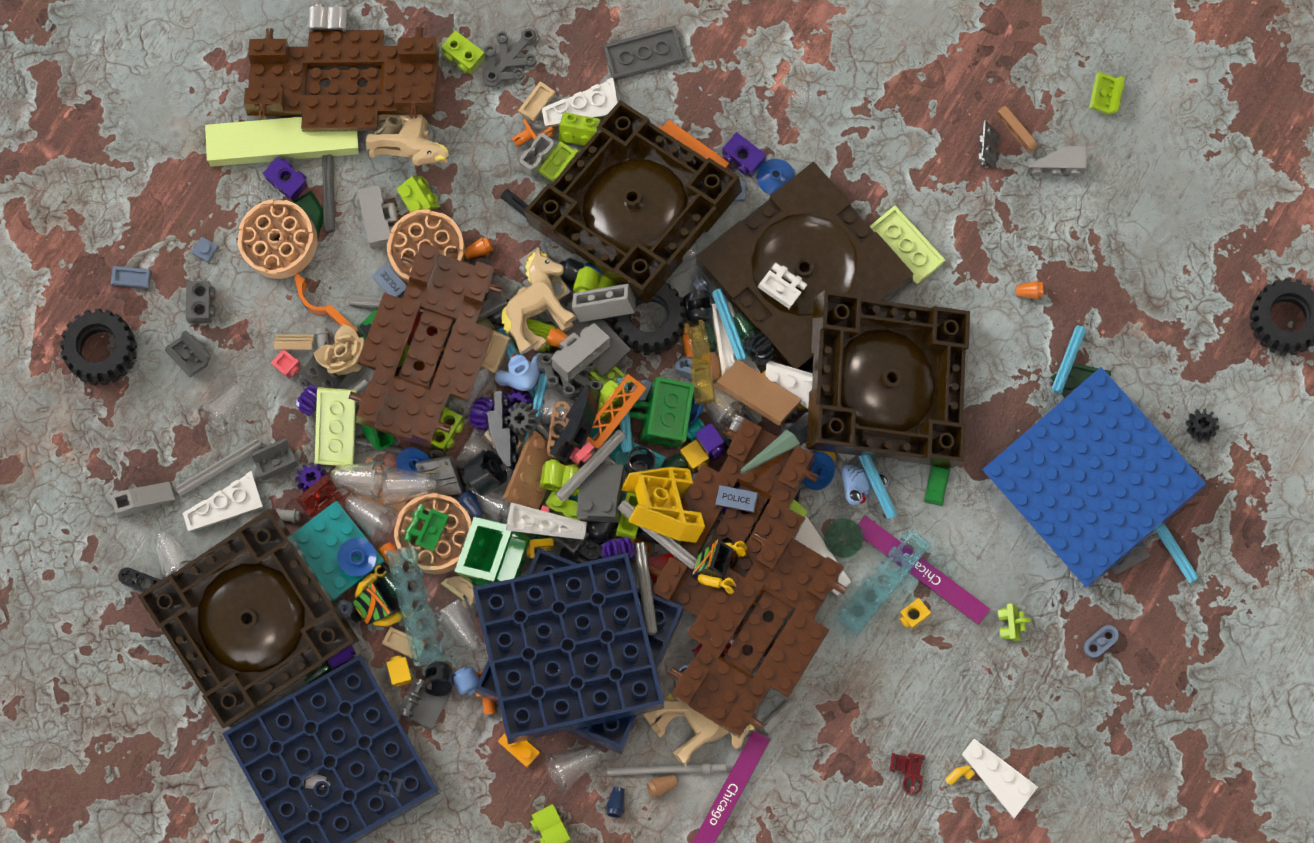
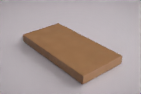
M737 360L716 382L718 388L779 426L801 404L802 400L740 360Z

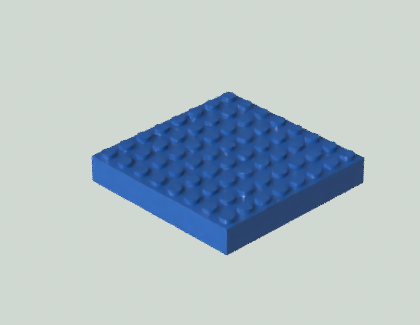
M1102 367L1095 371L983 469L987 476L1087 589L1207 487L1203 479Z

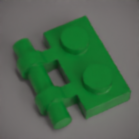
M419 504L417 510H414L412 514L413 519L410 526H407L405 530L406 534L403 540L410 543L413 536L418 537L415 544L434 553L450 517L432 508L429 514L426 515L424 514L426 506ZM420 520L425 521L421 531L417 530Z

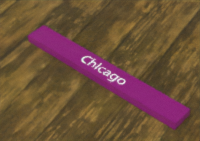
M866 515L854 528V533L977 625L981 623L990 611L989 607Z
M754 730L752 731L692 843L716 842L771 739Z

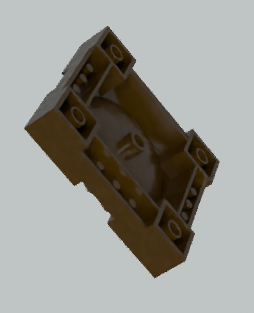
M619 100L596 127L597 132L556 180L552 184L548 183L524 212L531 227L570 253H576L601 270L604 276L616 284H629L634 296L647 304L683 262L682 257L703 232L707 233L739 196L742 188L739 176L711 158L706 159L650 123L649 118Z
M814 161L773 193L768 201L743 221L737 222L696 255V265L717 289L723 290L724 295L758 333H763L765 337H768L775 347L776 356L784 365L799 370L813 364L814 354H811L815 296L824 290L889 302L912 283L914 275L876 231L874 232L854 210L850 201ZM775 263L780 266L784 265L788 268L787 271L795 276H800L802 281L807 284L804 290L796 287V289L801 291V294L790 309L758 288L769 270L777 274V272L772 270ZM806 266L809 268V271L802 272L800 268ZM782 277L783 280H785L787 283L791 284L790 281H788L787 279H785L784 277Z
M824 290L815 296L811 354H814L812 390L809 392L806 449L857 456L887 457L898 459V461L948 468H954L963 463L966 424H963L966 350L969 349L970 311L938 306L929 308L861 298V295Z
M267 509L237 529L236 532L138 595L157 627L162 630L203 695L201 696L223 729L232 726L309 673H312L360 641L329 592L325 590L306 561L302 550L275 509ZM247 613H250L253 617L250 624L245 621Z

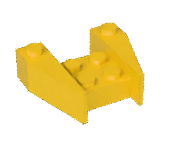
M667 467L629 473L621 491L636 493L638 504L629 522L678 541L696 543L705 528L701 512L683 510L681 499L684 498L690 485L693 484L690 469Z

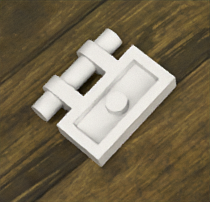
M775 263L772 270L777 272V274L769 270L758 288L790 309L801 294V291L796 289V287L804 290L807 284L802 281L800 276H795L787 271L788 268L784 265L780 266ZM782 277H784L785 279H787L788 281H790L791 284H789V283H787L785 280H783Z

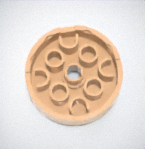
M272 199L259 203L244 216L239 226L240 230L237 241L242 257L257 273L268 278L283 279L296 275L307 267L317 249V232L313 222L302 208L287 200ZM280 236L279 241H274L276 237Z
M417 210L402 217L391 230L387 242L388 257L396 275L407 285L412 264L401 261L403 253L415 256L422 242L440 248V254L464 262L465 245L461 231L457 224L443 213Z
M438 493L424 494L411 500L400 511L394 528L395 542L403 559L415 570L426 574L447 573L454 570L457 566L472 522L468 512L454 498ZM419 504L426 506L424 511L426 515L429 514L432 508L450 517L434 553L417 546L415 543L418 537L413 536L410 543L403 540L406 534L405 530L407 526H410L413 519L412 514L414 510H417ZM420 520L417 530H422L425 521Z

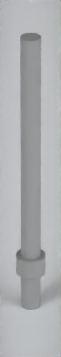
M702 762V764L687 765L686 767L684 765L607 768V776L695 772L711 774V772L726 771V763L710 764V762Z

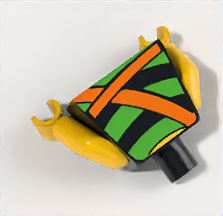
M717 539L699 553L694 569L691 570L692 578L698 580L702 585L716 588L724 587L728 594L734 593L730 586H736L735 582L731 578H726L724 581L722 579L725 578L733 551H736L740 557L746 555L745 550H747L745 543L738 541L732 545V543H724Z
M382 565L376 566L375 573H370L358 584L355 592L356 598L352 602L356 610L350 614L352 620L356 623L363 620L366 625L373 623L375 626L388 627L401 621L402 617L410 618L413 613L408 616L404 615V610L409 608V606L403 607L401 612L398 613L397 611L400 608L381 579H376L378 577H385L387 571L381 575L377 573V570Z

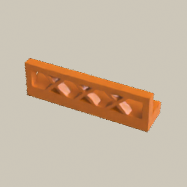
M668 120L664 127L662 125L658 127L706 159L711 158L726 169L730 165L728 161L671 120Z
M627 373L597 412L592 428L599 427V431L593 439L588 436V442L598 449L603 445L646 390L643 382L636 380ZM630 380L635 385L630 392L625 393L624 385ZM623 397V401L619 406L613 408V399ZM611 412L608 420L601 424L600 416L603 413Z

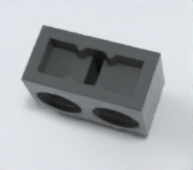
M186 281V320L188 323H212V317H215V306L212 305V298H215V287H212L210 281ZM199 290H206L203 296H197ZM205 308L203 314H196L198 309Z

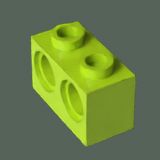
M446 407L441 417V422L445 423L448 419H454L455 423L451 426L449 433L438 429L431 444V447L440 449L444 453L447 449L450 450L453 447L455 435L457 433L460 434L465 425L461 415ZM444 435L445 440L443 442L435 441L437 436Z

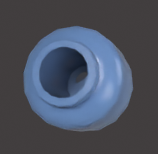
M465 666L456 671L453 684L459 694H468L469 696L475 694V688L480 679L476 670Z

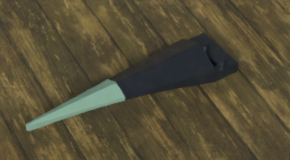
M808 412L741 469V474L794 449L796 445L800 446L807 443Z

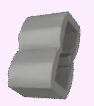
M316 4L313 7H309V32H313V30L347 31L348 10L343 5L336 4L333 7H325V5Z
M544 133L537 136L532 143V147L527 149L520 158L521 169L531 177L536 175L543 162L546 161L555 149L554 141Z

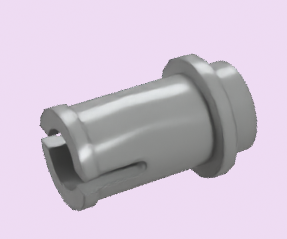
M328 328L316 329L315 336H317L318 349L321 346L329 345L328 335H330Z
M739 415L732 417L729 429L736 432L741 427L745 418Z
M276 509L282 521H290L293 524L300 522L301 512L297 511V509Z

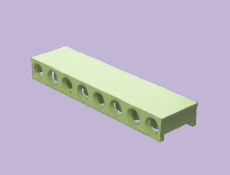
M302 117L205 125L207 161L213 167L272 162L277 157L283 161L284 159L320 158L328 154L332 156L359 154L358 131L302 132Z

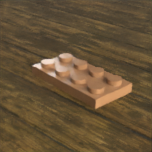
M536 431L528 435L503 499L510 504L515 503L539 510L547 491L539 487L543 465L551 459L558 461L559 459L548 454V440Z

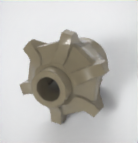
M395 115L388 116L385 122L378 124L380 129L376 131V134H399L402 128V120Z

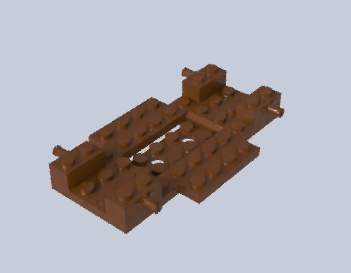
M422 27L415 28V37L399 38V46H384V30H313V32H309L308 47H289L287 39L273 38L274 30L270 28V31L269 28L266 29V37L263 39H249L248 57L250 60L249 85L248 88H245L244 107L247 116H258L260 120L263 117V120H265L266 116L302 115V132L377 131L379 115L410 114V118L413 119L414 116L416 119L418 117L417 114H435L439 45L437 37H422ZM317 66H379V68H381V69H376V68H374V67H371V68H368V69H357V68H354V67H353V68H350V69H343V70H339L338 68H331L330 70H320L319 68H313V69H312V67H317ZM323 80L331 82L328 87H321L320 83ZM360 80L368 81L365 87L357 85Z
M422 242L415 256L403 253L401 261L412 264L409 282L403 298L384 293L358 359L359 365L374 369L375 372L372 380L368 383L366 391L362 395L351 391L349 399L359 402L356 423L430 448L438 429L447 433L450 432L452 425L441 422L449 396L467 402L470 398L494 330L477 325L476 323L489 290L501 294L503 286L492 283L495 267L478 261L474 266L440 254V248ZM420 309H422L423 313L421 315L417 329L414 333V337L408 349V353L401 368L399 377L395 376L403 352L405 350L406 344L408 342L409 336L411 334L412 328L414 326L415 320L417 318V315ZM454 320L456 321L455 325L453 327L452 333L447 343L445 352L443 354L433 384L430 388L428 387L429 383L431 381L432 375L434 373L435 367L437 365L438 359L440 357L441 351L446 341L451 324ZM429 327H435L438 333L435 336H429L426 331ZM416 362H423L425 368L422 371L415 370L414 364Z
M744 419L741 427L736 432L727 427L724 428L722 434L732 438V442L727 451L728 457L720 472L702 464L692 482L693 484L690 485L681 502L683 510L701 512L705 528L696 543L682 541L680 544L697 559L724 508L723 506L716 505L719 485L735 488L739 483V489L758 493L755 512H749L744 515L738 509L727 508L712 539L707 544L708 547L717 539L722 541L725 538H730L732 545L738 541L745 543L769 499L770 501L746 544V555L739 557L734 568L732 566L738 557L736 551H733L728 568L744 578L761 551L762 545L752 540L754 534L757 532L766 538L777 525L792 534L795 539L806 518L789 508L805 478L816 482V478L819 477L818 474L810 471L816 459L815 455L797 445L794 449L741 474V469L778 438L747 419ZM675 556L669 558L662 570L650 565L649 573L657 576V582L652 592L668 601L683 606L684 610L698 616L715 587L702 585L698 580L693 579L691 576L692 569Z
M777 525L766 538L757 532L752 537V540H755L762 546L745 578L730 568L727 569L725 578L722 581L726 578H731L736 586H730L734 593L728 594L724 587H715L686 636L703 646L686 670L680 672L672 666L668 674L678 679L677 685L671 693L673 698L738 738L741 737L746 727L750 724L759 730L763 727L764 723L755 718V713L770 688L787 698L790 696L830 631L813 620L833 589L843 595L848 589L838 582L844 566L828 556L825 558L795 540L792 534ZM761 590H763V596L760 598L758 604L756 605L748 620L744 624L743 628L739 632L735 641L729 648L725 657H721L722 652L726 648L730 639L732 638L740 623L744 619L745 615L749 611L758 594L761 592ZM791 609H794L795 611L793 612L789 621L780 633L771 650L767 654L758 671L754 676H752V672L754 671L755 667L764 655L765 651L767 650L768 646L777 634L778 630L782 626ZM764 612H772L774 619L771 622H765L762 618ZM744 645L752 646L753 653L746 656L742 653Z

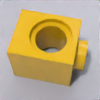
M694 440L680 450V455L693 473L699 471L702 464L708 466L709 457L697 440Z
M918 598L900 611L901 618L899 620L905 628L909 627L912 631L928 619L931 612ZM916 611L919 614V618L913 620L909 618L908 613Z
M395 656L390 658L389 662H386L394 688L413 682L406 657Z

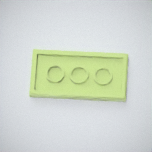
M896 205L870 225V228L883 238L914 273L912 282L916 286L946 262L941 254Z
M317 388L315 464L354 466L356 401L349 399L351 391L357 393V390Z

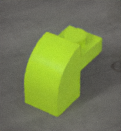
M627 492L625 501L634 508L638 504L636 493ZM622 513L616 535L635 540L639 526L630 523L629 518Z

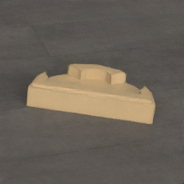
M461 576L446 578L441 583L442 586L472 607L471 604L474 603V586L471 582Z

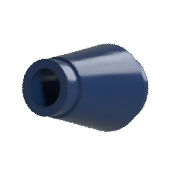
M468 490L458 498L459 504L472 517L479 518L484 514L476 494L471 490Z
M613 787L605 807L606 815L621 818L622 814L625 813V789Z

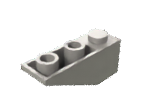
M1086 146L1063 147L1029 164L1027 173H1032L1034 176H1040L1043 173H1048L1052 176H1060L1062 174L1080 176L1086 170Z
M170 482L132 488L110 495L115 513L119 518L175 500Z

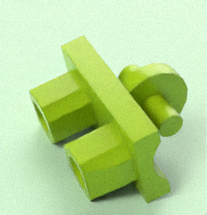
M1013 603L1007 604V607L998 610L999 620H1008L1009 627L1000 628V637L1002 639H1011L1015 642L1021 641L1020 631H1026V624L1031 623V618H1025L1024 611H1020L1018 614V606H1014Z

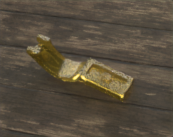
M699 320V326L690 328L689 324L685 323V334L692 357L690 370L692 384H695V403L701 405L714 402L716 398L711 371L712 359L704 321Z

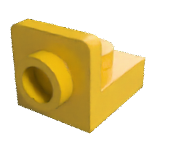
M553 538L530 540V546H527V557H531V561H533L535 551L538 548L548 552L554 550Z

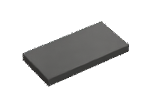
M675 25L603 45L613 81L685 62Z
M571 302V303H570L566 308H564V309H566L567 311L572 312V313L575 315V313H574V311H573V309H572V302ZM577 318L571 321L574 326L565 332L568 336L574 332L580 337V333L585 327L595 323L610 337V347L594 360L595 368L603 377L632 351L603 319L579 322ZM553 319L552 322L559 328L556 321Z

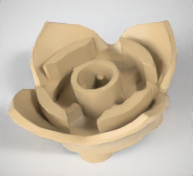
M343 324L334 336L335 343L333 345L321 346L313 353L317 362L322 367L327 368V372L330 374L346 375L351 372H358L362 368V365L358 364V359L365 340L362 337L359 338L357 332L352 327Z

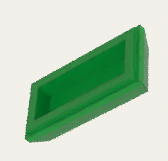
M931 466L923 502L939 506L943 505L951 469Z

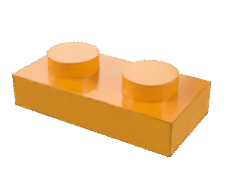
M505 733L498 740V743L526 768L540 755V752L527 740L508 744Z

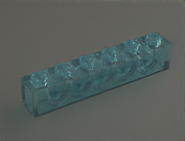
M914 529L903 534L900 538L901 544L898 547L894 546L887 555L890 557L887 561L879 563L875 569L877 573L873 578L869 576L863 583V590L860 593L857 591L850 599L852 603L849 607L844 606L838 613L840 617L838 622L856 637L931 547V543ZM909 546L913 548L914 552L911 556H905L902 550ZM892 562H899L901 569L898 571L891 570L890 565ZM880 577H886L889 583L886 586H880L877 581ZM868 592H874L876 599L869 602L865 599V595ZM861 607L864 613L862 616L856 617L852 613L853 609Z
M413 545L386 551L414 666H423L442 660L443 650L437 641L438 630L433 625V611L431 606L428 605V591L423 586V571L418 566L417 560L419 556L417 550ZM405 562L409 564V570L407 572L403 570V564ZM410 581H412L414 584V589L412 591H409L408 589V583ZM415 600L419 603L417 610H414L412 606ZM420 619H422L424 623V626L421 630L417 626V623ZM425 638L429 642L427 648L422 646V641Z

